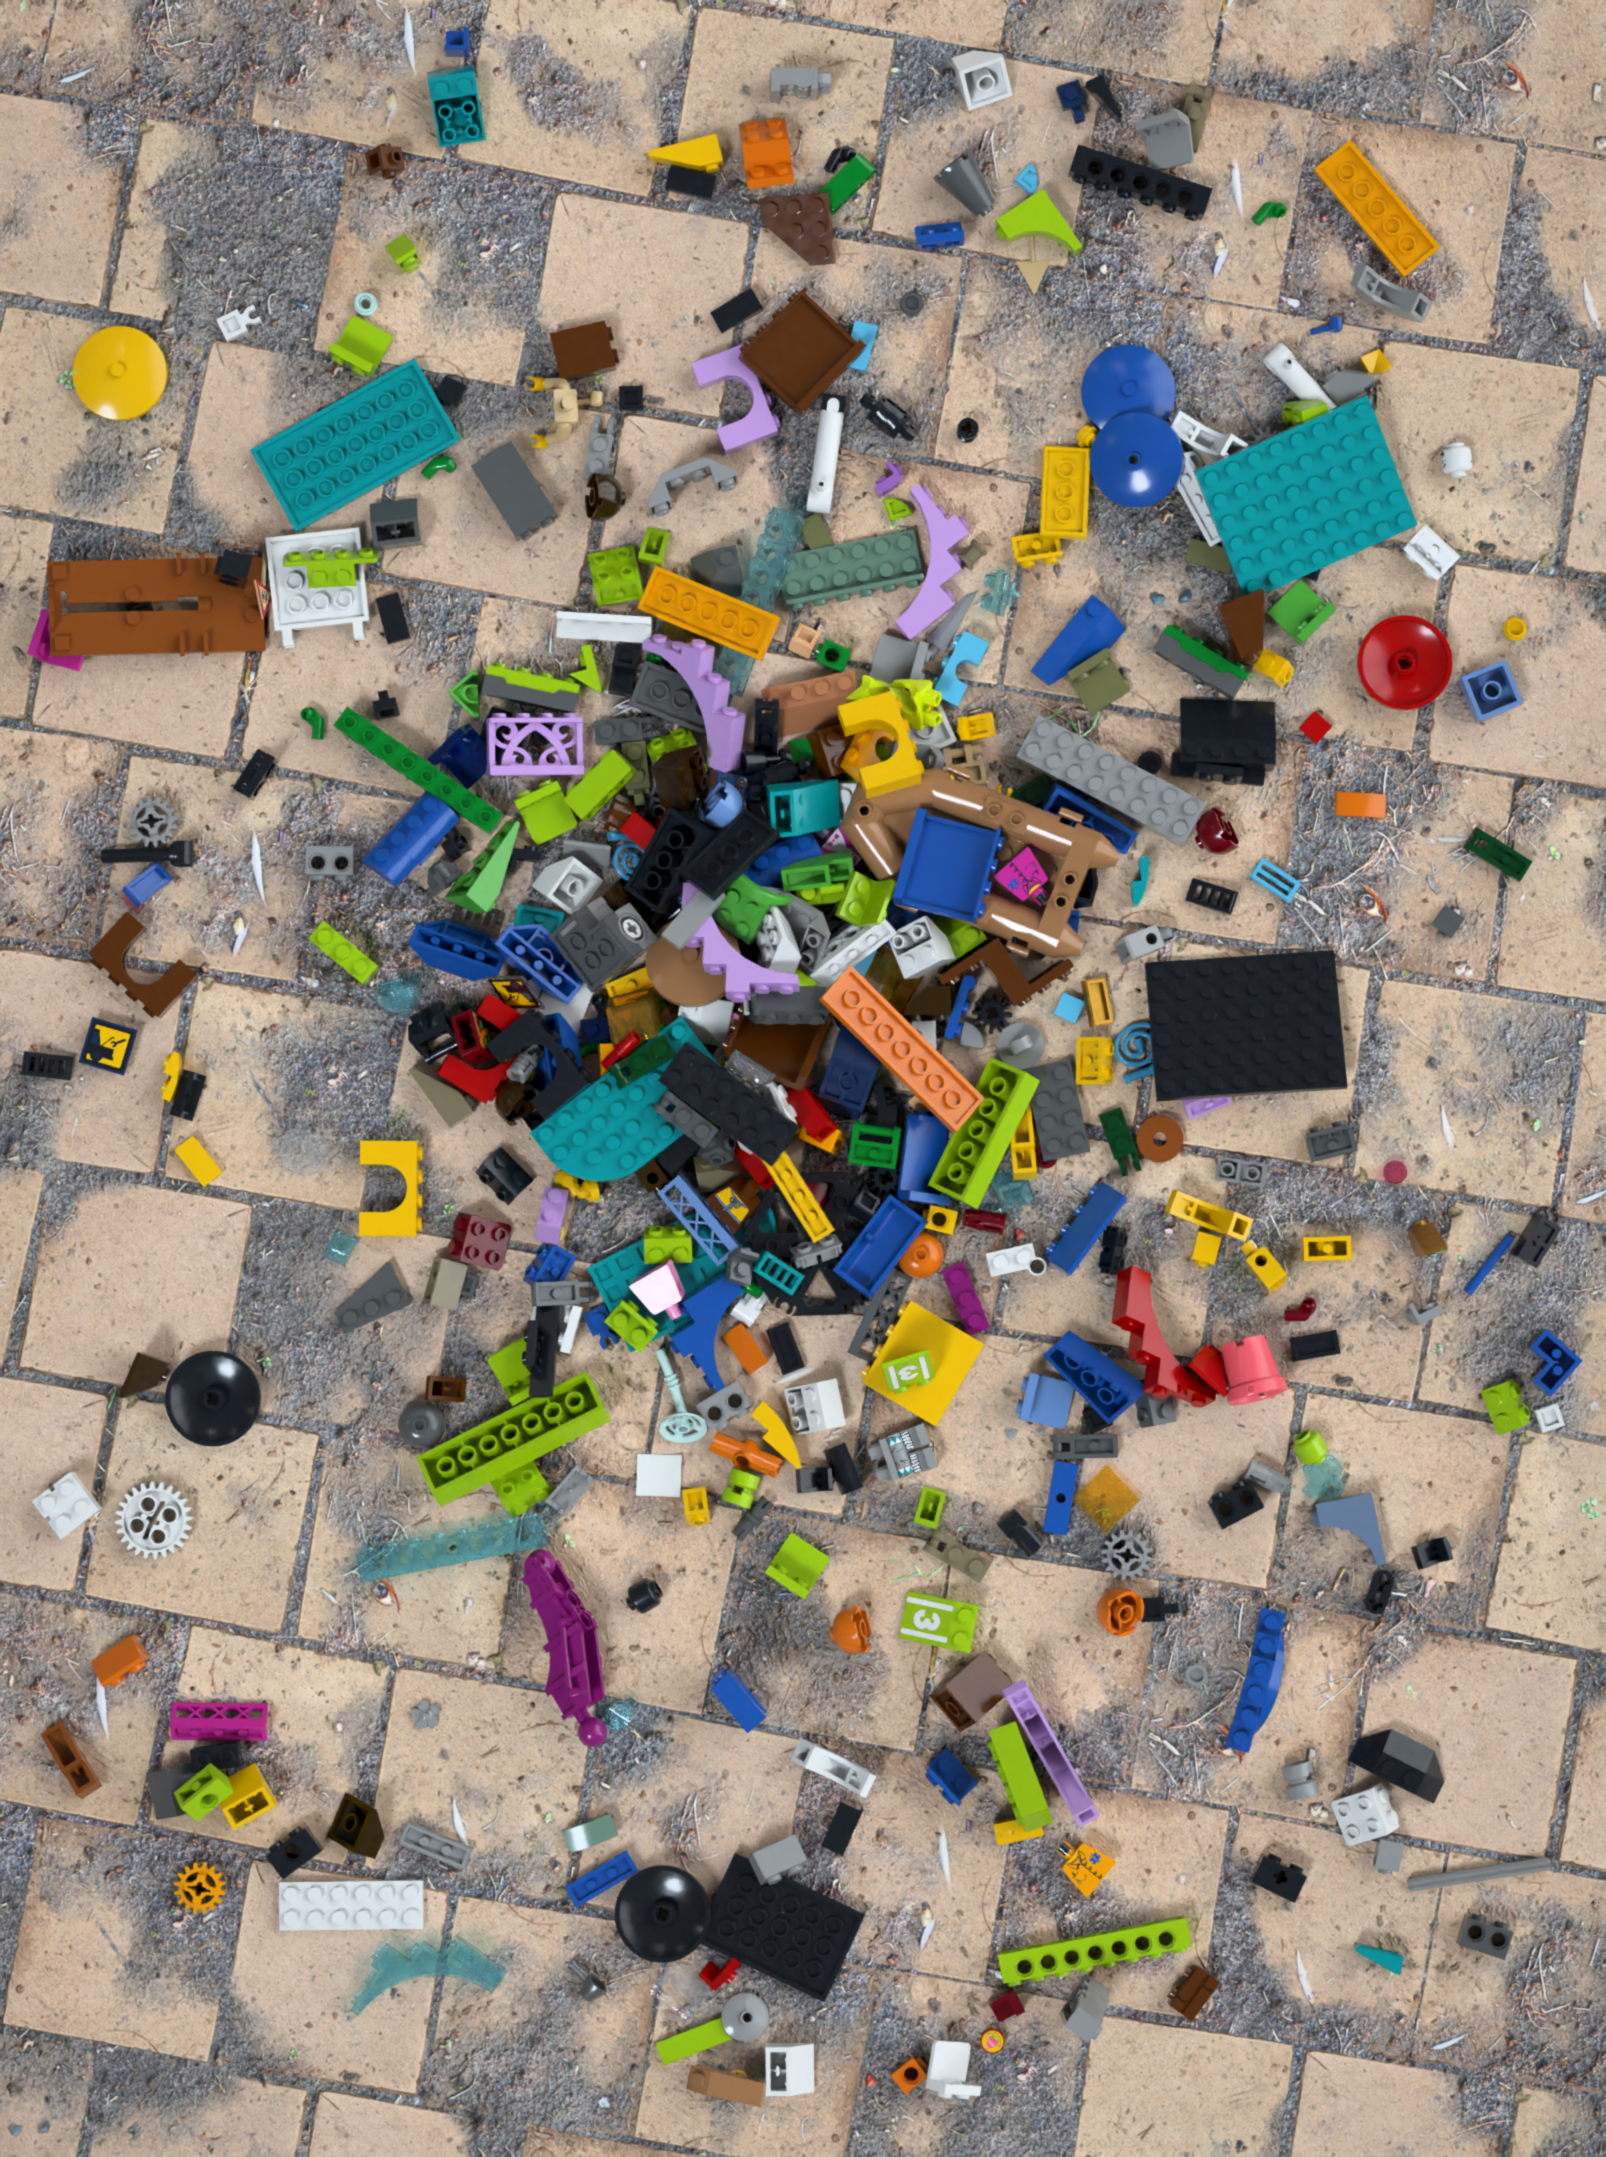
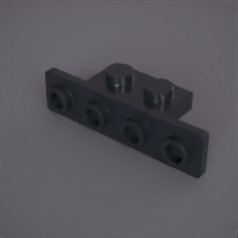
M1173 752L1171 756L1170 776L1199 779L1201 782L1218 781L1226 785L1243 784L1260 787L1264 785L1265 771H1243L1244 768L1198 762H1196L1195 768H1178L1179 753Z
M558 1305L537 1306L535 1320H528V1328L524 1330L526 1351L522 1353V1363L531 1373L529 1396L532 1398L553 1397L560 1321V1307Z

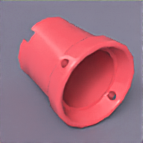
M1265 1335L1243 1338V1341L1237 1343L1233 1341L1220 1347L1228 1384L1226 1395L1228 1405L1235 1406L1252 1403L1279 1395L1288 1390L1285 1378L1279 1374Z

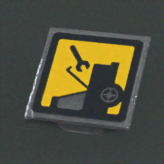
M485 976V980L498 999L511 1008L545 1009L539 999L541 988L533 977L527 981L524 976Z

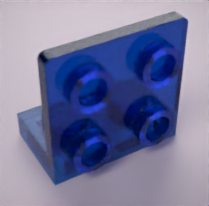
M468 723L458 728L428 760L433 766L441 762L445 764L464 787L469 789L486 773L487 743ZM495 753L496 763L499 760V756Z

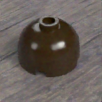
M592 473L589 476L586 487L591 489L589 496L585 495L587 517L591 518L590 520H608L613 518L619 512L621 506L625 504V492L622 491L617 479L611 475Z
M527 1079L524 1084L515 1080L504 1081L497 1088L498 1093L495 1097L496 1111L509 1126H514L518 1124L515 1120L520 1117L524 1120L535 1110L530 1100L539 1094L541 1090Z

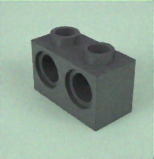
M1472 1913L1471 1917L1464 1915L1456 1943L1460 1946L1505 1960L1514 1933L1508 1929L1509 1925L1496 1920L1494 1924L1485 1922L1486 1917ZM1473 1925L1479 1926V1935L1469 1937V1928ZM1495 1933H1501L1503 1936L1502 1942L1498 1945L1491 1943V1937Z

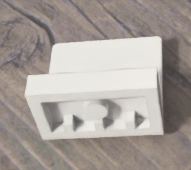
M558 1305L560 1307L557 1350L571 1354L583 1308L575 1305ZM537 1306L534 1307L530 1320H535Z

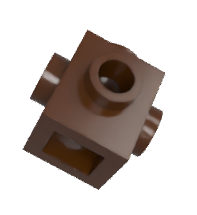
M385 143L365 153L369 176H383V179L387 180L396 178L397 173L405 170L401 147H394L390 143Z

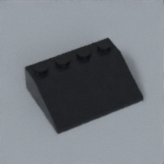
M1180 698L1178 768H1195L1196 762L1240 767L1244 768L1243 771L1273 772L1276 765L1275 702Z

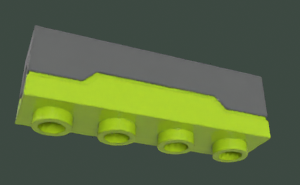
M494 662L493 666L487 665L481 691L483 696L562 713H576L581 691L580 684H576L577 680L563 677L562 681L553 679L554 675L540 672L539 676L530 674L531 670L517 667L516 671L507 669L508 665Z

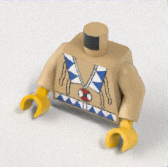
M529 378V380H534L535 382L534 388H529L530 391H543L546 389L547 434L546 436L533 434L531 439L537 440V442L531 446L532 448L544 450L548 444L552 445L569 439L578 423L577 390L570 389L568 381L564 378Z

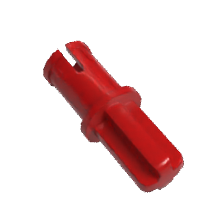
M631 1030L622 1041L614 1044V1050L603 1059L601 1065L607 1070L610 1066L628 1057L629 1053L642 1042L640 1035Z

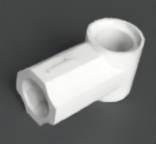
M764 1292L759 1299H755L747 1293L745 1297L740 1299L730 1315L750 1328L761 1313L760 1309L768 1298Z

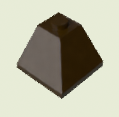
M137 1352L119 1397L130 1398L160 1386L162 1381L166 1383L171 1369L168 1368L170 1363L145 1352Z
M345 1792L327 1837L353 1853L375 1859L384 1839L377 1809Z

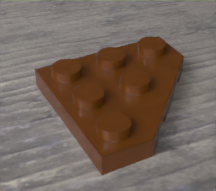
M829 192L759 198L761 222L809 265L836 263Z

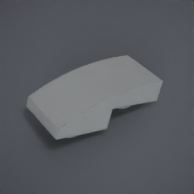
M1219 1156L1215 1180L1265 1188L1268 1164Z

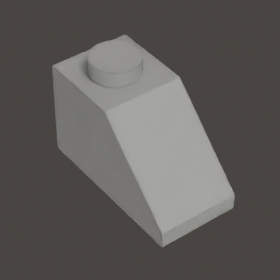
M1337 369L1326 377L1328 382L1323 385V388L1335 404L1340 406L1357 398L1382 377L1378 373L1349 369L1339 372Z

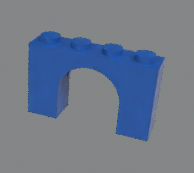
M722 1667L713 1675L711 1691L743 1729L749 1733L766 1718L767 1710L731 1667L727 1670Z

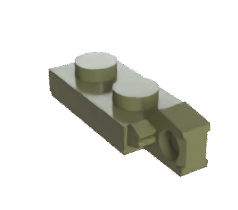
M645 740L622 743L623 757L638 772L626 784V790L628 791V796L634 795L636 807H645L644 794H650Z

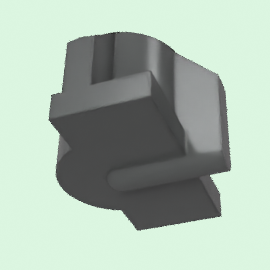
M439 860L428 869L427 884L432 889L430 892L432 897L451 887L464 874L455 862Z

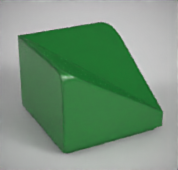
M807 738L788 742L794 765L802 759H808L810 763H814V756Z

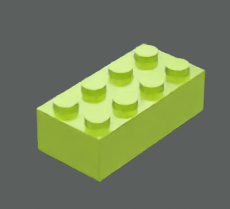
M1016 1721L990 1730L991 1739L987 1740L1018 1825H1024L1025 1831L1029 1832L1053 1823Z

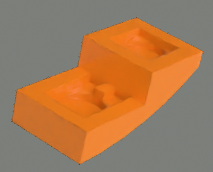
M1335 792L1334 816L1385 818L1386 795Z

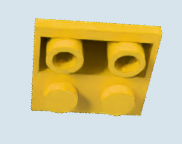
M256 1763L228 1777L234 1792L220 1803L221 1809L233 1830L278 1805Z

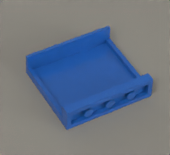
M917 807L893 893V903L977 924L978 917L983 918L986 904L982 903L984 895L989 896L992 886V882L989 881L990 873L996 872L998 859H995L996 851L1002 850L1004 837L1001 836V828H997V831H992L928 815L926 809Z

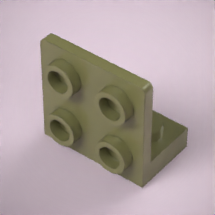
M1108 648L1103 649L1066 674V678L1090 715L1095 714L1130 691L1129 686L1111 660L1112 654Z

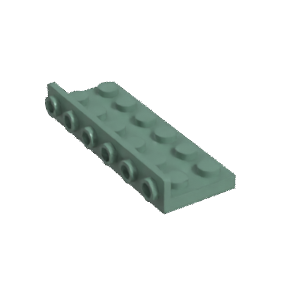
M914 529L775 557L785 609L790 608L791 611L802 610L805 608L804 605L814 604V607L828 604V600L837 599V602L847 601L851 599V596L860 594V597H868L874 595V591L883 590V593L893 592L897 590L898 586L906 585L907 588H914L920 586V582L924 581Z

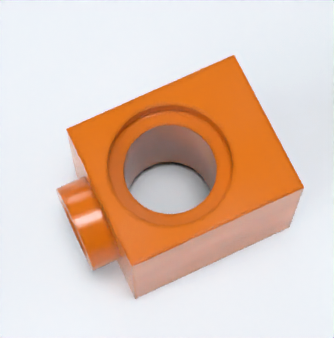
M912 2054L890 2072V2076L906 2095L927 2078L928 2073L926 2070L928 2066L921 2057L916 2059ZM909 2067H913L918 2071L917 2076L913 2079H908L904 2075V2071Z

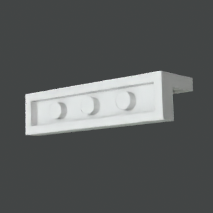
M1194 450L1184 453V469L1177 488L1209 546L1213 547L1220 543L1221 540L1193 472L1203 467L1201 460Z
M557 611L556 615L557 639L643 644V640L650 638L652 634V617Z
M886 918L880 925L857 927L851 924L839 935L828 941L817 971L813 973L807 968L805 970L809 977L818 983V987L827 988L848 966L854 967L896 935L897 932Z

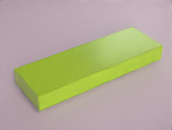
M721 2017L657 2041L655 2044L665 2066L729 2041L731 2037L724 2030Z

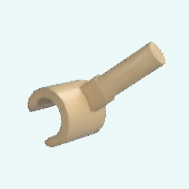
M591 391L590 399L577 400V406L591 405L600 407L603 404L604 394L600 391Z

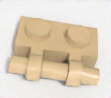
M965 744L962 748H942L941 752L946 758L945 766L943 767L944 771L947 772L953 758L965 757L966 763L955 765L973 772L970 781L979 785L987 784L983 760H973V755L982 754L980 745L971 746V744ZM950 774V776L952 775L954 777L955 781L960 782L962 784L966 780L954 774Z

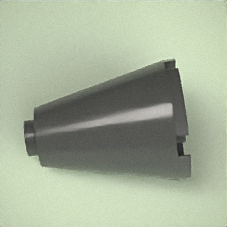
M969 149L966 152L967 157L962 154L942 169L941 177L936 174L933 179L975 216L981 214L984 217L994 209L992 204L995 201L975 155Z

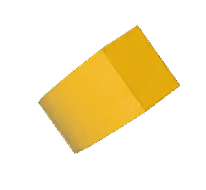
M1029 1103L1010 1142L1013 1181L1037 1179L1031 1103Z
M763 1400L751 1414L768 1430L762 1438L799 1469L801 1462L790 1433L775 1411Z

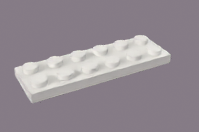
M423 1880L279 1882V1931L424 1928Z

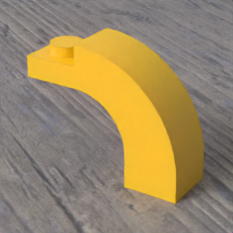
M1172 1190L1164 1211L1184 1221L1241 1241H1246L1254 1220L1240 1213L1201 1201L1177 1190Z

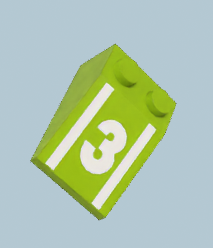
M928 1349L881 1364L889 1391L894 1390L895 1394L908 1391V1385L917 1383L918 1387L932 1383L930 1378L935 1377Z
M908 1591L899 1638L970 1653L979 1605Z

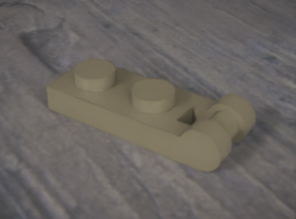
M1190 82L1183 113L1189 117L1193 152L1197 153L1213 88L1208 86L1206 88L1197 87V84ZM1193 97H1202V104L1193 102Z
M934 1529L931 1533V1540L928 1544L924 1545L923 1550L980 1583L992 1562ZM940 1541L947 1544L943 1552L936 1549Z

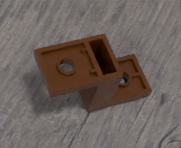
M993 936L935 975L941 985L947 984L951 986L961 979L959 975L964 971L970 973L981 965L979 963L981 960L1009 1003L1013 1006L1018 1005L1022 1007L1032 1000L1031 995L1035 992L1041 994L1051 988L1050 982L1056 978L1062 980L1072 973L1070 969L1074 965L1069 958L1064 957L1027 982L998 937Z

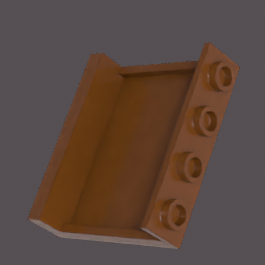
M805 287L801 292L796 290L788 298L789 304L784 309L780 306L771 316L773 320L768 325L764 323L755 332L758 336L752 342L748 339L740 347L741 353L738 358L799 417L864 352L867 346L861 340L858 342L854 340L806 294L807 289Z
M742 1002L737 1012L740 1018L739 1020L734 1018L729 1030L733 1034L731 1037L726 1036L721 1048L725 1050L722 1060L802 1092L832 1024L834 1015L829 1011L825 1024L819 1025L755 1024L744 1015V1005Z

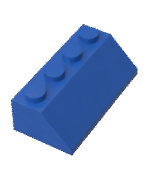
M1104 1182L1100 1186L1095 1184L1087 1194L1091 1197L1086 1205L1081 1203L1073 1213L1077 1216L1072 1224L1069 1222L1065 1224L1059 1232L1062 1235L1058 1243L1053 1241L1045 1251L1048 1254L1046 1260L1068 1276L1072 1275L1127 1200V1197Z

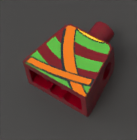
M472 1008L450 1018L462 1058L473 1065H477L494 1057L486 1046L492 1041L489 1030Z

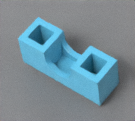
M966 631L963 632L962 636L957 634L951 646L954 648L951 657L946 655L940 667L944 669L940 678L936 676L933 680V690L941 692V702L957 709L968 687L967 684L959 681L956 677V668L963 663L979 667L989 647L988 642Z

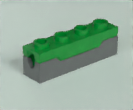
M1175 624L1173 626L1167 625L1152 652L1230 700H1233L1249 674L1245 671L1246 667L1236 661L1233 663L1225 659L1226 655L1217 649L1209 650L1205 647L1206 643L1197 637L1191 639L1186 636V631Z

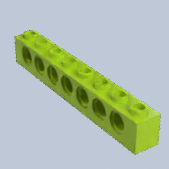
M1183 1915L997 1952L1003 1984L1008 1983V1986H1017L1023 1984L1022 1980L1030 1978L1032 1982L1045 1980L1046 1975L1055 1974V1977L1069 1975L1071 1970L1079 1969V1972H1087L1093 1970V1966L1102 1964L1103 1968L1116 1966V1961L1126 1960V1963L1140 1961V1957L1149 1955L1150 1958H1158L1164 1956L1163 1952L1173 1950V1954L1183 1953L1187 1951V1947H1192L1187 1919ZM1163 1932H1169L1172 1935L1171 1941L1167 1944L1159 1942V1936ZM1144 1936L1148 1939V1945L1142 1949L1135 1946L1136 1939ZM1121 1941L1125 1944V1948L1121 1953H1114L1112 1951L1114 1942ZM1092 1946L1101 1948V1954L1096 1958L1088 1955V1950ZM1073 1950L1078 1953V1957L1074 1962H1067L1064 1956L1066 1952ZM1045 1955H1051L1054 1958V1963L1050 1967H1044L1041 1964V1959ZM1021 1960H1028L1031 1963L1028 1971L1021 1972L1018 1970L1017 1965Z

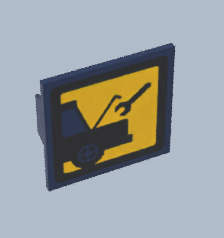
M92 1017L79 1063L124 1076L138 1030Z

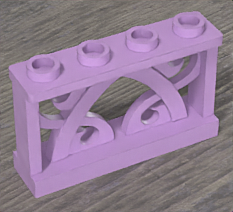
M494 713L492 718L486 719L487 776L584 775L583 718H577V713H562V718H553V713H539V718H530V713H516V718H506V713ZM515 724L528 725L524 726L521 730L518 731L517 726ZM542 724H554V725H553V727H552V729H551V731H550L547 727H545V726L542 725ZM502 725L510 728L508 735L502 733L506 740H510L508 745L501 743L496 737V730ZM567 725L571 727L574 735L570 742L562 745L560 740L564 739L567 733L564 735L560 734L559 728ZM534 730L544 736L553 746L546 749L540 755L538 765H533L530 755L524 749L517 747L521 740ZM495 745L505 749L500 765L496 766ZM573 745L575 747V765L570 764L565 748ZM514 751L524 756V761L521 764L515 761L518 755H512ZM556 751L557 754L552 755L555 758L554 763H548L546 756Z

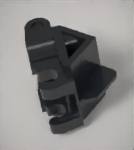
M442 1001L424 1010L420 1009L418 1013L409 1017L412 1024L408 1025V1040L420 1055L424 1057L428 1065L434 1064L436 1059L458 1049L450 1015ZM444 1034H449L455 1039L433 1051L430 1049V1045L434 1043L433 1040Z

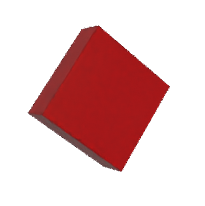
M1314 711L1299 727V730L1316 745L1332 726Z

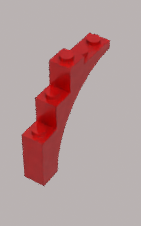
M1133 1265L1118 1272L1111 1323L1121 1327L1122 1330L1130 1331L1127 1357L1135 1360L1138 1364L1146 1365L1143 1391L1151 1394L1156 1399H1165L1172 1395L1174 1398L1182 1399L1197 1408H1202L1214 1402L1216 1392L1201 1384L1184 1369L1174 1357L1161 1334L1152 1306L1150 1291L1151 1274Z

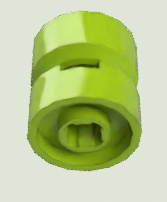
M732 1467L728 1477L730 1485L725 1486L721 1499L750 1509L754 1498L752 1491L757 1490L761 1477ZM738 1486L744 1488L741 1494L737 1493Z

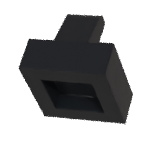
M388 690L378 691L379 700L372 701L377 720L400 716L396 697L390 698Z

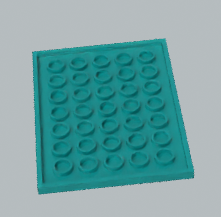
M1366 394L1193 471L1242 596L1262 588L1265 593H1268L1417 526L1370 399Z

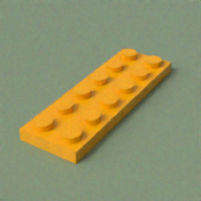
M1351 140L1314 168L1313 172L1403 279L1440 249L1438 243Z
M655 566L637 607L642 612L759 661H763L781 620L777 615L659 566Z

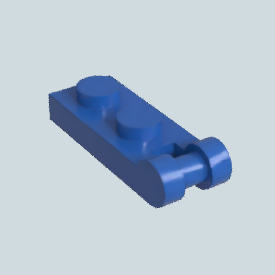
M965 976L961 982L943 1037L944 1039L952 1041L954 1036L959 1037L963 1025L959 1023L961 1013L966 1015L970 1001L966 1000L967 994L976 985V980L973 976Z

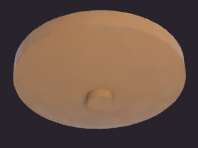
M672 921L665 924L655 934L658 941L650 946L646 954L647 974L659 995L667 1001L683 1007L706 1006L726 995V973L711 975L704 971V945H700L698 948H690L685 945L680 951L662 938L661 934ZM716 923L720 933L730 946L741 954L735 936Z

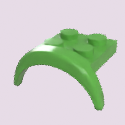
M742 874L724 891L726 898L715 910L712 918L714 922L750 945L754 943L771 905H788L793 901V898L766 890Z

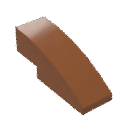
M61 1721L41 1733L44 1742L62 1774L68 1779L76 1796L83 1799L102 1787L88 1760Z

